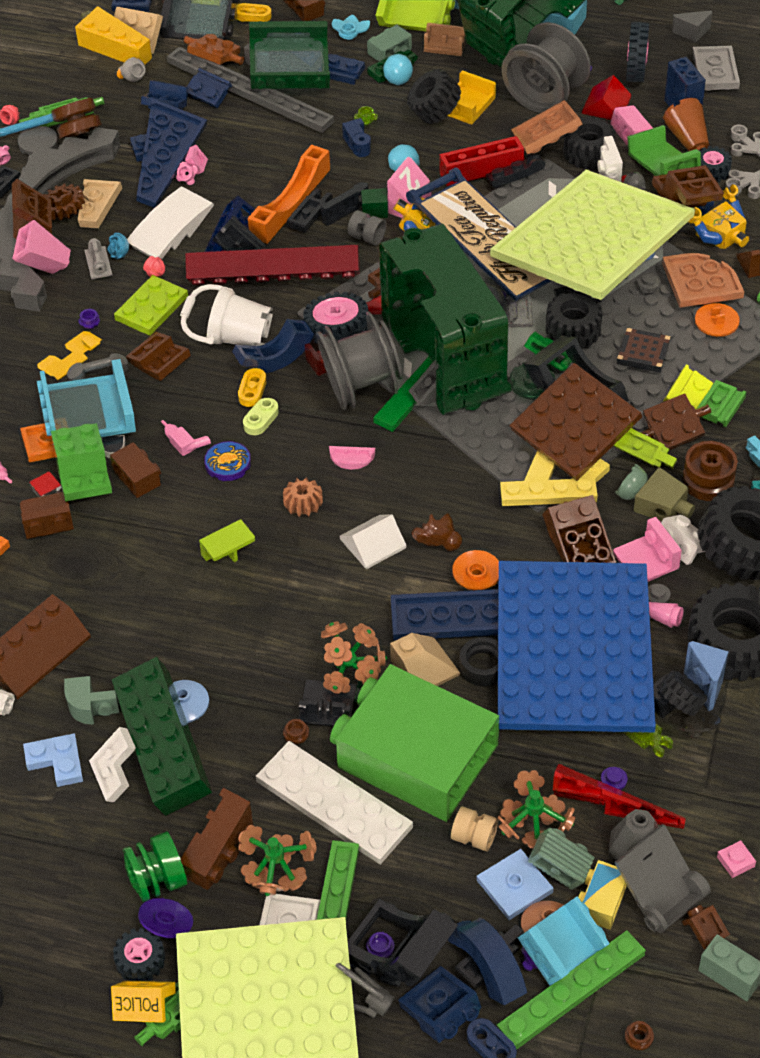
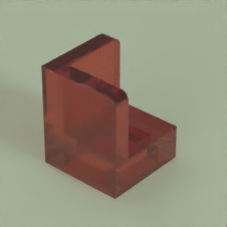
M310 343L305 344L306 360L316 374L319 376L327 373L320 351L316 352Z

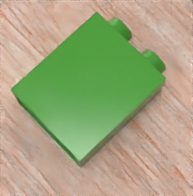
M390 664L379 680L372 677L366 680L358 695L357 704L359 708L353 716L350 717L343 714L336 721L330 735V742L336 745L338 768L447 822L498 746L499 715Z

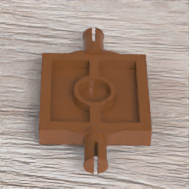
M206 34L200 39H194L189 36L184 38V44H188L187 52L219 65L228 61L240 65L244 62V57L238 55L240 54L241 46L235 45L230 40H222L214 34Z

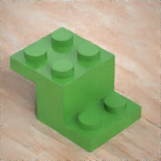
M97 423L51 431L58 474L65 501L112 493L107 473L105 450Z

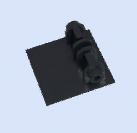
M306 679L303 699L299 701L300 720L306 724L334 726L343 714L351 717L357 684H349L351 689L348 693L341 692L340 694H335L323 686L324 681Z

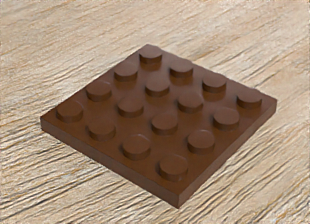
M573 363L510 424V428L569 476L578 481L642 418V414L577 364Z

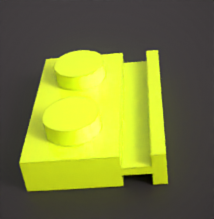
M686 364L663 402L685 393L691 405L697 409L713 385V382L697 371H692Z

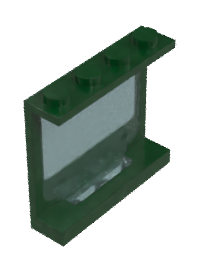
M327 21L249 22L251 89L330 88Z

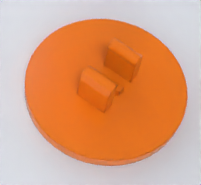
M720 303L704 305L698 309L695 315V324L698 329L707 335L716 337L732 334L737 330L740 322L738 313L732 307Z

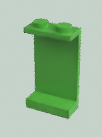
M664 125L627 137L628 155L655 176L665 175L670 170L701 166L700 151L695 149L682 154L666 142Z

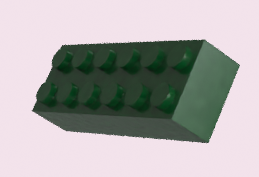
M155 657L112 679L130 736L136 747L135 751L153 804L167 816L211 794L210 784L168 669L159 658Z

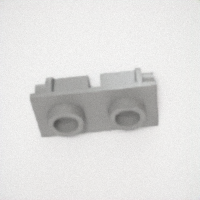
M91 239L88 243L89 249L84 250L91 280L112 276L106 247H101L99 240Z

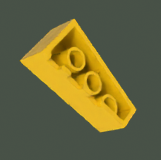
M98 6L75 26L78 46L121 62L135 57L140 59L145 65L152 59L150 39Z

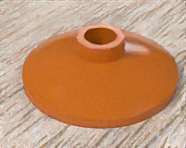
M473 550L465 552L453 564L452 572L454 579L462 587L470 590L488 589L498 582L499 561L494 555L485 551Z

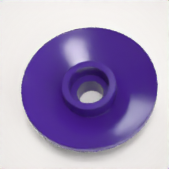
M164 898L151 899L144 902L139 909L138 918L145 929L157 936L176 938L177 933H188L193 926V917L189 910L173 900Z

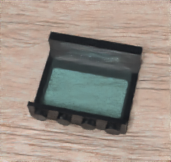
M164 0L161 16H163L160 27L161 38L184 40L185 36H189L194 39H200L206 34H214L217 38L229 40L230 36H233L234 26L232 24L233 20L237 18L236 5L240 3V0Z

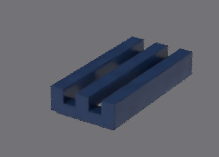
M113 0L111 7L112 11H115L116 7L149 12L152 0Z

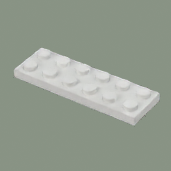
M290 741L256 775V782L345 842L358 843L359 851L380 865L413 828L411 820Z

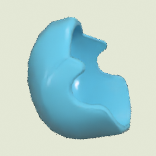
M399 53L389 56L383 66L384 76L392 84H405L413 73L411 61L405 55Z
M403 144L393 148L388 155L390 168L396 171L407 157L412 158L419 166L420 160L416 149L410 145Z

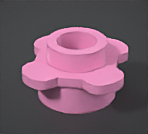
M7 145L0 147V165L6 164L11 159L8 152L10 148Z
M186 162L180 163L176 175L177 181H184L188 185H193L195 174L198 173V167L195 165L190 166Z

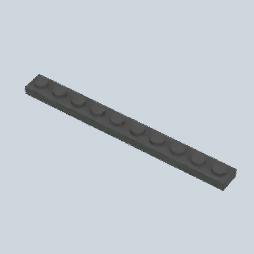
M178 47L167 56L169 64L193 75H197L198 69L201 68L230 81L232 87H229L228 91L318 132L323 133L334 123V116L275 89H251L250 78L217 63L190 54L184 48Z

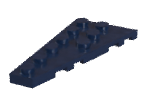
M152 98L137 190L138 202L153 208L157 207L176 176L180 163L185 161L189 148L195 145L205 129L207 119Z

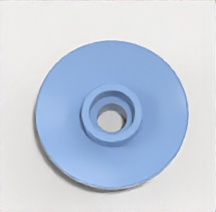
M191 680L173 682L187 723L199 719L209 706V696L206 689L201 684Z

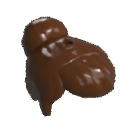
M449 513L445 514L440 520H435L433 515L430 514L429 521L426 524L423 523L422 528L416 527L411 532L412 537L417 542L427 546H444L447 551H455L462 544V537L454 530L453 521Z

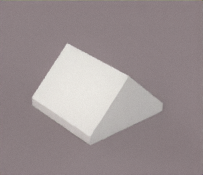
M392 514L378 515L340 535V540L365 569L406 549V543Z

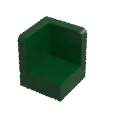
M386 188L361 190L363 212L370 214L371 217L388 218Z

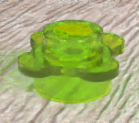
M363 106L358 109L354 119L361 118L364 125H369L373 120L378 119V114L374 113L373 108Z

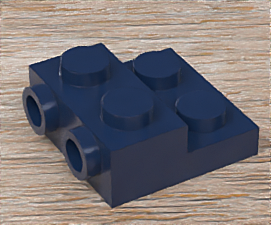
M441 966L398 1000L400 1007L419 1022L421 1029L438 1043L445 1038H453L458 1031V1027L465 1021L475 1020L479 1015V1010L482 1008L477 993Z

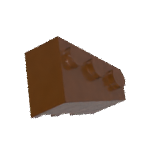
M225 788L219 794L222 800L215 812L209 810L206 815L209 822L202 834L196 832L181 857L186 878L206 890H209L213 883H218L229 862L233 863L239 854L240 842L238 837L249 825H253L250 802Z

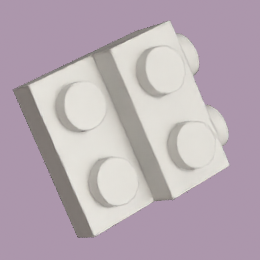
M604 137V145L600 148L601 160H598L597 163L599 174L621 182L622 159L613 137Z

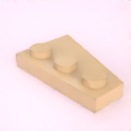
M116 7L114 17L150 39L151 53L154 54L163 16Z
M84 179L83 194L85 196V204H82L83 209L79 210L78 223L80 227L99 228L122 190V185L118 181Z

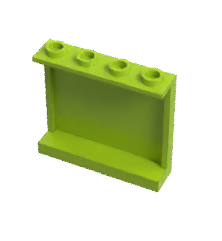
M380 0L376 19L379 26L393 27L398 24L403 29L426 32L427 23L450 25V12L454 10L455 0Z

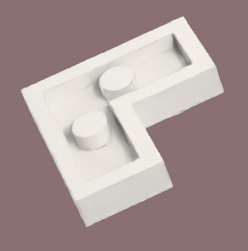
M119 727L89 760L104 798L109 802H115L129 787L121 764L132 754L136 747L127 728Z

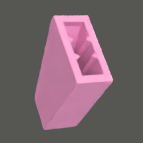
M32 220L19 229L12 259L54 274L68 266L71 250L39 223Z

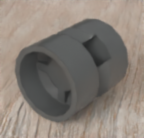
M357 210L350 218L347 229L348 235L359 240L364 239V242L377 246L385 235L387 222L384 219L376 216L371 217L370 214Z

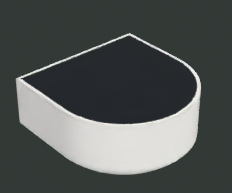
M124 435L101 437L105 457L110 458V454L125 447Z

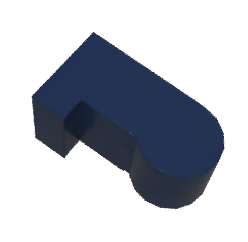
M359 118L342 123L343 139L352 152L358 157L368 156L371 153V138L368 134L364 133V122L362 119Z

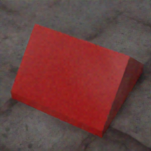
M612 75L592 88L582 114L612 120L615 108L628 106L631 93Z

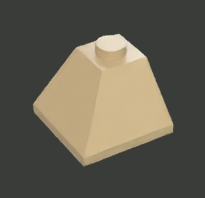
M411 633L390 643L391 662L393 665L427 682L439 686L460 675L459 670L433 637Z

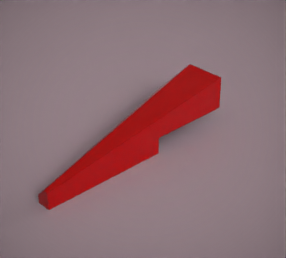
M558 764L555 770L553 790L556 796L605 805L604 814L622 818L635 809L646 810L653 816L657 824L684 829L686 818L561 764Z

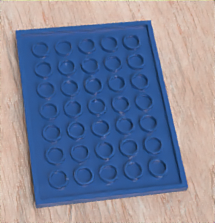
M499 561V729L655 733L647 563Z

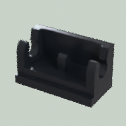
M234 216L212 239L225 251L262 249L265 245Z

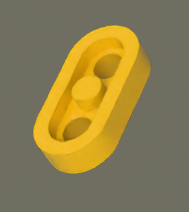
M249 3L236 5V19L241 22H267L272 17L271 8L267 5Z
M252 368L244 373L238 390V399L241 405L253 407L261 400L266 386V374L263 370Z

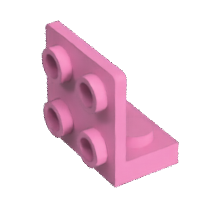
M656 517L647 520L645 536L613 549V554L619 563H647L648 582L677 570L680 566L682 550Z

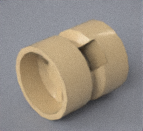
M462 806L454 820L451 839L463 844H467L470 841L472 847L488 852L494 841L499 820L486 814L478 816L477 811Z

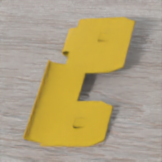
M83 331L65 344L66 349L72 352L63 360L49 355L37 364L38 368L59 380L67 374L73 364L86 361L88 357L83 353L88 350L91 351L100 345L102 339L88 331Z

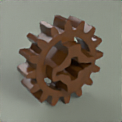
M66 184L59 187L55 186V190L49 189L48 194H43L51 199L52 220L57 217L59 220L65 217L70 218V214H77L76 210L83 209L82 204H85V196L82 189L80 190L79 186L74 187L73 184H70L68 187H66Z

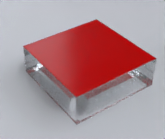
M50 472L29 482L30 488L38 497L62 491L60 483Z

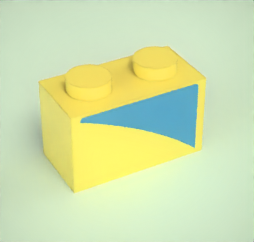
M598 860L595 869H589L585 884L588 887L586 892L581 891L578 898L588 907L591 917L598 926L611 930L627 884L616 866Z

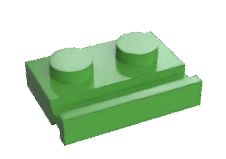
M716 380L697 409L708 404L709 408H711V413L702 416V418L714 423L721 422L724 427H727L744 401L746 391H737L736 387Z

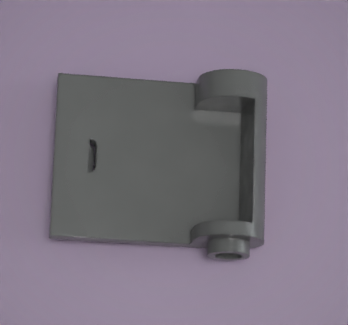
M663 824L614 862L645 917L644 922L646 926L654 932L663 933L711 893L707 880L700 873L691 871L688 868L669 831Z

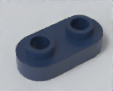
M479 1018L469 1024L467 1028L468 1043L483 1058H498L497 1055L501 1053L505 1054L506 1058H516L517 1050L514 1043L491 1021ZM479 1034H484L486 1038L481 1040L478 1039L476 1036Z

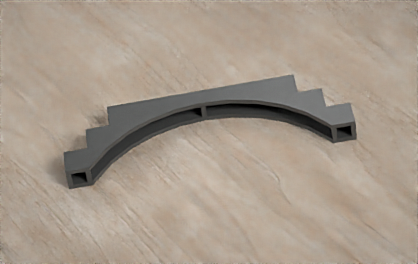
M95 127L92 134L88 136V140L65 137L58 149L36 146L33 153L29 155L26 166L22 168L19 180L41 194H46L49 189L67 177L87 167L115 159L121 146L118 130ZM11 193L7 197L4 208L2 207L0 210V290L11 291V298L14 299L15 308L40 312L47 298L44 281L28 265L12 259L16 239L13 238Z

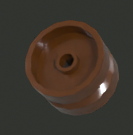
M93 98L75 101L51 111L54 122L67 121L57 128L60 139L79 136L90 132L95 127L102 126L99 115L85 116L96 108Z
M702 441L694 444L687 451L682 478L683 484L688 487V493L699 500L712 501L719 492L733 487L738 464L736 454L727 445L716 441Z

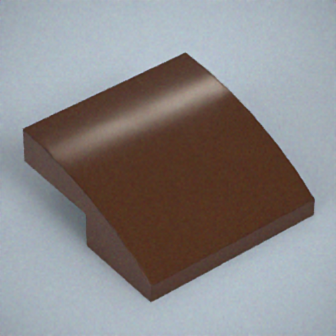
M155 332L130 352L126 358L142 372L161 381L189 358L191 354L188 348L173 344L171 336Z

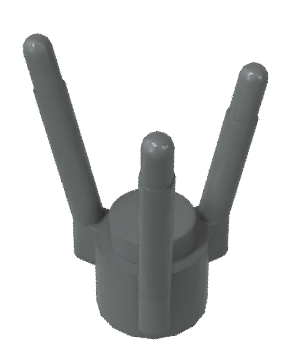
M336 963V967L370 992L365 1000L369 1007L354 1004V1010L365 1013L372 1018H375L377 1013L383 1017L395 997L378 985L360 968L355 967L354 971L358 974L356 975L341 963Z

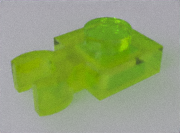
M656 723L655 733L625 732L626 736L644 750L649 745L653 747L654 754L661 758L664 756V749L660 747L661 745H665L669 749L673 747V740L668 736L661 735L662 728Z

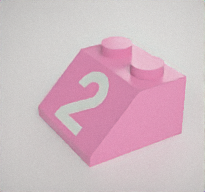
M410 157L405 159L387 181L388 213L400 218L403 215L393 209L399 198L410 204L406 198V193L430 183V180ZM429 192V193H427V194H425V195H423V196H421V197L427 198V197L431 196V192Z

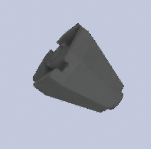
M635 809L627 814L611 831L608 857L612 861L613 859L615 861L659 827L648 811Z

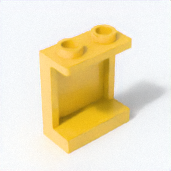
M461 71L458 83L461 90L460 100L447 116L472 125L495 99L496 83L466 71Z

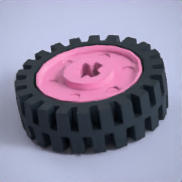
M631 22L626 81L644 82L648 54L649 23Z
M334 292L332 296L330 293L325 294L326 297L321 295L317 297V300L313 299L311 304H307L306 309H304V321L314 333L312 340L314 339L315 343H317L316 332L320 331L324 335V328L326 326L330 328L337 341L368 330L366 313L369 311L366 301L362 300L360 296L356 297V294L353 293L348 295V292H343L340 295L339 292Z

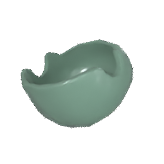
M635 464L632 467L631 473L622 481V484L615 493L625 500L635 499V495L648 481L647 473Z

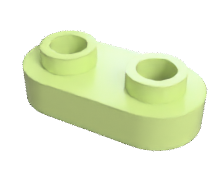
M263 398L253 406L243 419L244 430L247 434L259 435L269 427L279 414L277 401L272 398Z

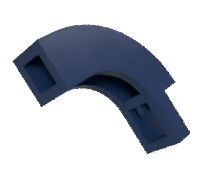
M286 319L279 334L270 342L260 346L235 345L232 352L241 366H252V368H258L265 373H270L296 360L308 347L314 333L305 321Z
M481 917L472 922H459L448 941L465 950L474 959L483 975L489 997L502 1005H506L526 994L527 989L520 968L508 945L494 927Z

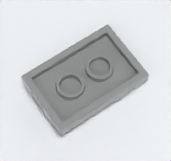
M732 46L693 47L692 55L695 68L706 79L705 90L739 89L740 80Z

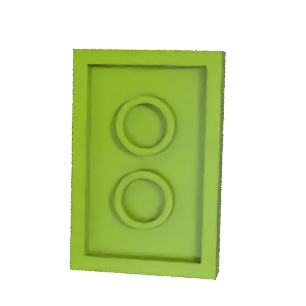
M152 275L114 313L115 320L151 336L184 302L188 296V290Z

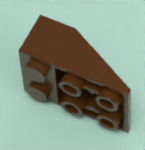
M593 495L548 507L542 514L549 536L563 562L617 563Z

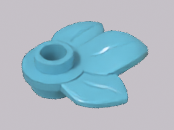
M351 15L344 21L333 19L332 27L339 32L340 37L351 40L359 33L367 31L370 27V21L359 22L354 15Z

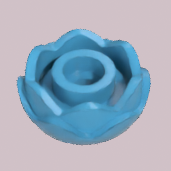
M114 233V235L109 237L110 244L107 250L111 254L110 257L116 259L123 258L129 250L127 238L121 233Z

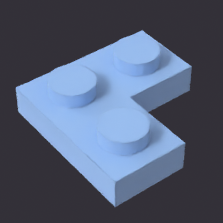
M75 733L23 744L28 771L53 766L57 787L83 782Z

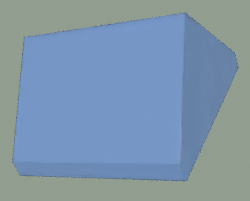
M692 641L688 643L684 674L705 692L704 694L707 695L708 700L704 705L710 711L714 708L723 683L728 651Z

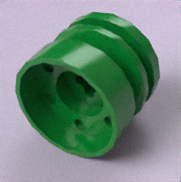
M167 831L150 838L151 851L149 852L146 851L141 842L136 843L138 856H135L130 846L123 848L124 865L128 878L143 903L150 900L148 887L151 888L155 897L160 896V882H164L170 892L187 885V878L181 859Z

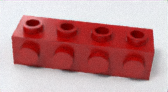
M514 136L439 154L440 175L442 177L448 174L449 170L456 167L467 181L487 177L486 174L492 172L495 168H504L510 166L515 161H524V147L518 137ZM451 181V182H449V183H447V184H445V185H446V186H449V185H453V184H455V183H457V182Z

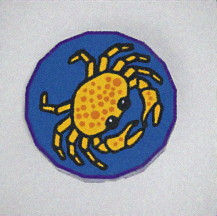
M227 441L215 444L205 455L206 471L210 476L218 477V480L221 481L239 479L245 475V471L251 466L248 449L237 442Z

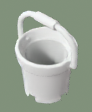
M208 284L200 286L190 296H187L180 314L181 326L190 338L207 344H222L224 342L235 345L260 346L264 344L260 343L261 338H267L273 315L270 312L273 308L237 296L231 288ZM217 290L219 292L210 313L207 338L192 333L187 327L186 320L194 305L195 297L202 291Z

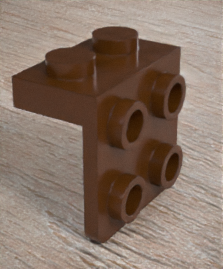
M63 492L26 499L20 502L21 517L27 539L74 529L69 503L65 501Z

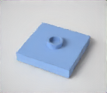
M521 849L477 875V882L508 920H511L525 911L530 905L541 901L553 893L551 884L533 863H529V858Z

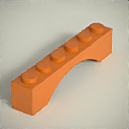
M311 145L301 156L298 166L283 192L271 203L258 206L248 217L249 230L263 243L268 244L287 222L291 214L330 171L329 150Z

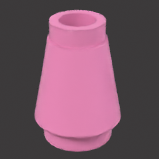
M649 602V615L651 619L671 628L673 626L678 627L681 624L684 613L683 607H679L677 603Z

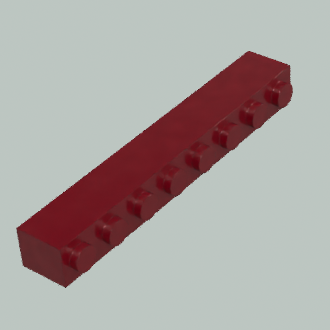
M358 245L185 253L186 279L192 282V285H205L206 281H214V284H226L227 280H235V283H247L248 279H256V282H269V278H278V281H290L291 277H299V280H312V276H321V279H333L334 275H342V278H354L355 274H360Z

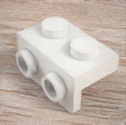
M677 515L666 517L662 520L661 524L681 548L680 560L686 565L693 562L697 553L706 552L702 551L699 544L698 529L691 524L687 517Z

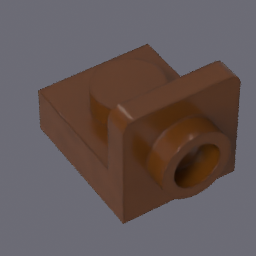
M701 904L697 905L687 912L689 917L681 921L684 926H691L703 949L709 946L717 934L722 938L730 935L713 905L704 908Z

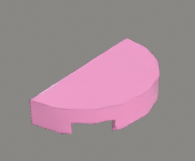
M329 446L331 460L334 464L344 469L352 470L365 467L375 456V448Z

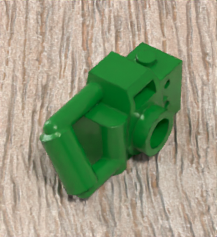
M534 332L530 335L524 347L536 355L551 344L553 340L544 338L537 332ZM565 351L561 354L564 358L560 364L556 362L558 357L548 364L559 371H566L572 361Z

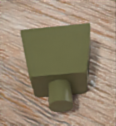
M658 467L635 495L634 512L651 518L656 517L660 521L666 517L676 516L678 513L690 518L695 510V505L687 502L688 487Z

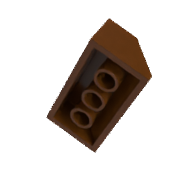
M52 594L0 637V686L7 692L14 694L17 700L91 638L90 633L73 610Z

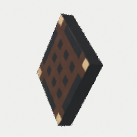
M627 328L617 357V364L661 373L671 336Z

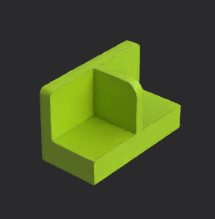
M240 519L200 539L201 555L206 561L210 559L217 561L229 555L232 561L236 562L238 561L237 550L254 542L255 536Z

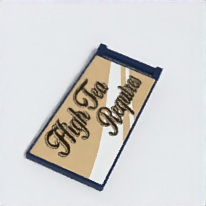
M455 167L449 170L448 174L417 190L412 189L406 193L407 200L418 206L436 225L443 223L460 248L515 301L552 281L490 256V249L513 231L516 226L463 177L458 168ZM451 181L457 182L424 200L420 198Z

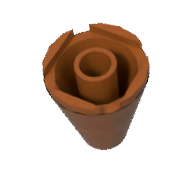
M686 98L680 100V104L675 107L671 105L663 116L666 126L688 152L695 149L701 150L704 147L707 149L709 141L703 106L696 98Z

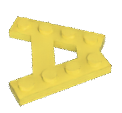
M537 451L524 481L500 482L502 506L562 504L565 501L569 502L593 495L595 502H597L596 482L609 472L610 464L599 459L578 481L573 478L550 480L556 465Z

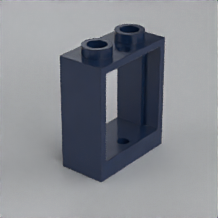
M687 57L668 62L664 101L669 107L671 105H674V107L679 105L680 100L686 98H696L703 106L706 79Z

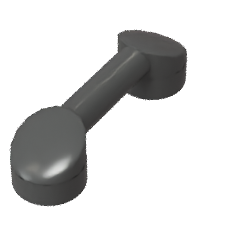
M113 353L104 359L84 364L80 362L75 363L67 372L68 381L86 379V372L111 366L113 371L112 360L121 359L123 372H126L129 368L128 359L121 354Z

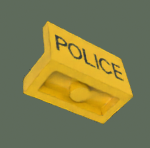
M123 981L111 986L113 1021L165 1022V998L176 994L175 982Z

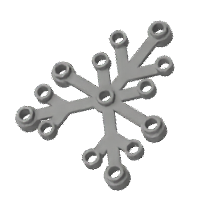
M734 125L731 128L730 134L732 141L735 142L731 146V154L733 156H741L743 153H754L760 157V132H755L751 140L747 137L748 130L745 126ZM735 169L730 170L725 188L727 187L731 193L730 186L732 184L738 187L736 197L741 193L742 188L751 184L748 188V197L752 199L759 198L760 170L755 173L742 172Z

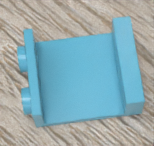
M578 896L518 937L549 985L565 977L575 967L610 944L606 939L605 932L595 923L588 907L580 901Z

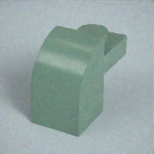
M90 676L64 679L68 709L75 720L84 724H94V716L96 715L107 716L119 713V701L115 690L93 692Z

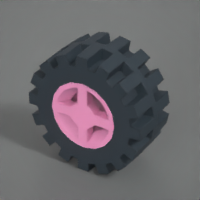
M708 146L707 149L704 147L698 150L701 152V166L706 165L717 182H721V179L725 180L731 170L732 157L729 155L730 153L728 151L725 152L723 148L718 149L719 147L717 146L715 148Z
M140 928L139 932L131 929V934L128 935L126 932L122 934L123 939L118 938L116 941L117 947L114 946L113 956L119 974L121 973L122 978L125 980L129 978V981H144V979L151 981L153 980L152 975L158 976L160 968L163 969L165 965V951L159 936H154L149 931L146 933L145 928Z

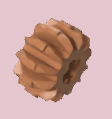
M307 477L303 481L296 478L295 483L288 482L287 488H284L283 503L290 514L297 513L299 517L302 514L310 516L311 512L317 513L319 507L322 506V489L320 486H317L315 480L309 482Z

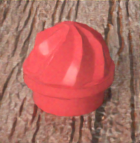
M6 105L0 111V119L4 124L13 125L17 123L20 112H18L17 107Z
M150 256L146 260L143 270L147 272L149 277L152 275L160 277L165 272V265L161 258Z

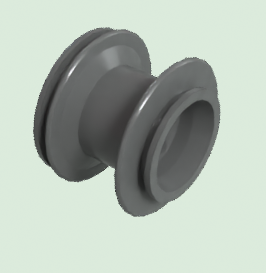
M540 23L530 30L526 43L515 45L507 53L502 64V76L508 91L515 100L529 110L542 113L564 100L567 101L569 89L580 87L587 81L591 69L590 58L582 42L570 30L555 23Z
M370 312L366 313L367 331L338 341L327 326L324 328V335L320 331L316 332L320 354L342 410L347 409V404L353 409L356 408L355 390L386 380L391 391L397 394V379L403 378L400 360L385 322L382 320L377 324Z

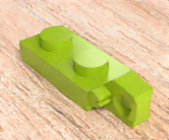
M632 428L613 446L653 467L660 468L661 464L673 469L677 462V458L667 454L669 449L664 444Z

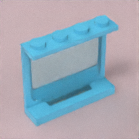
M121 359L112 360L113 375L48 385L45 372L40 371L41 380L37 381L47 436H51V431L60 428H72L95 423L98 425L101 437L136 432L134 412Z

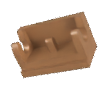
M427 23V33L424 34V52L462 56L465 47L463 27Z

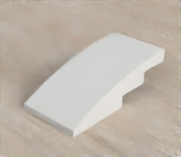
M181 186L155 207L127 239L129 246L148 257L154 256L155 258L163 259L169 249L175 250L185 236L189 238L192 236L214 204Z

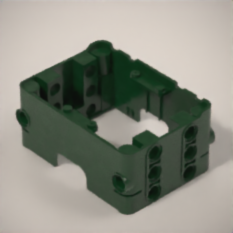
M585 0L456 1L458 2L467 44L484 55L488 63L497 64L502 68L503 60L510 49L515 45L526 43L528 33L534 26L542 23L552 13H560L568 18Z
M442 223L422 230L414 227L409 228L404 232L403 236L379 243L383 321L404 354L418 350L425 352L432 363L436 360L438 369H436L435 403L440 413L445 415L463 408L476 410L481 406L482 402L510 393L511 384L507 382V315L446 226Z

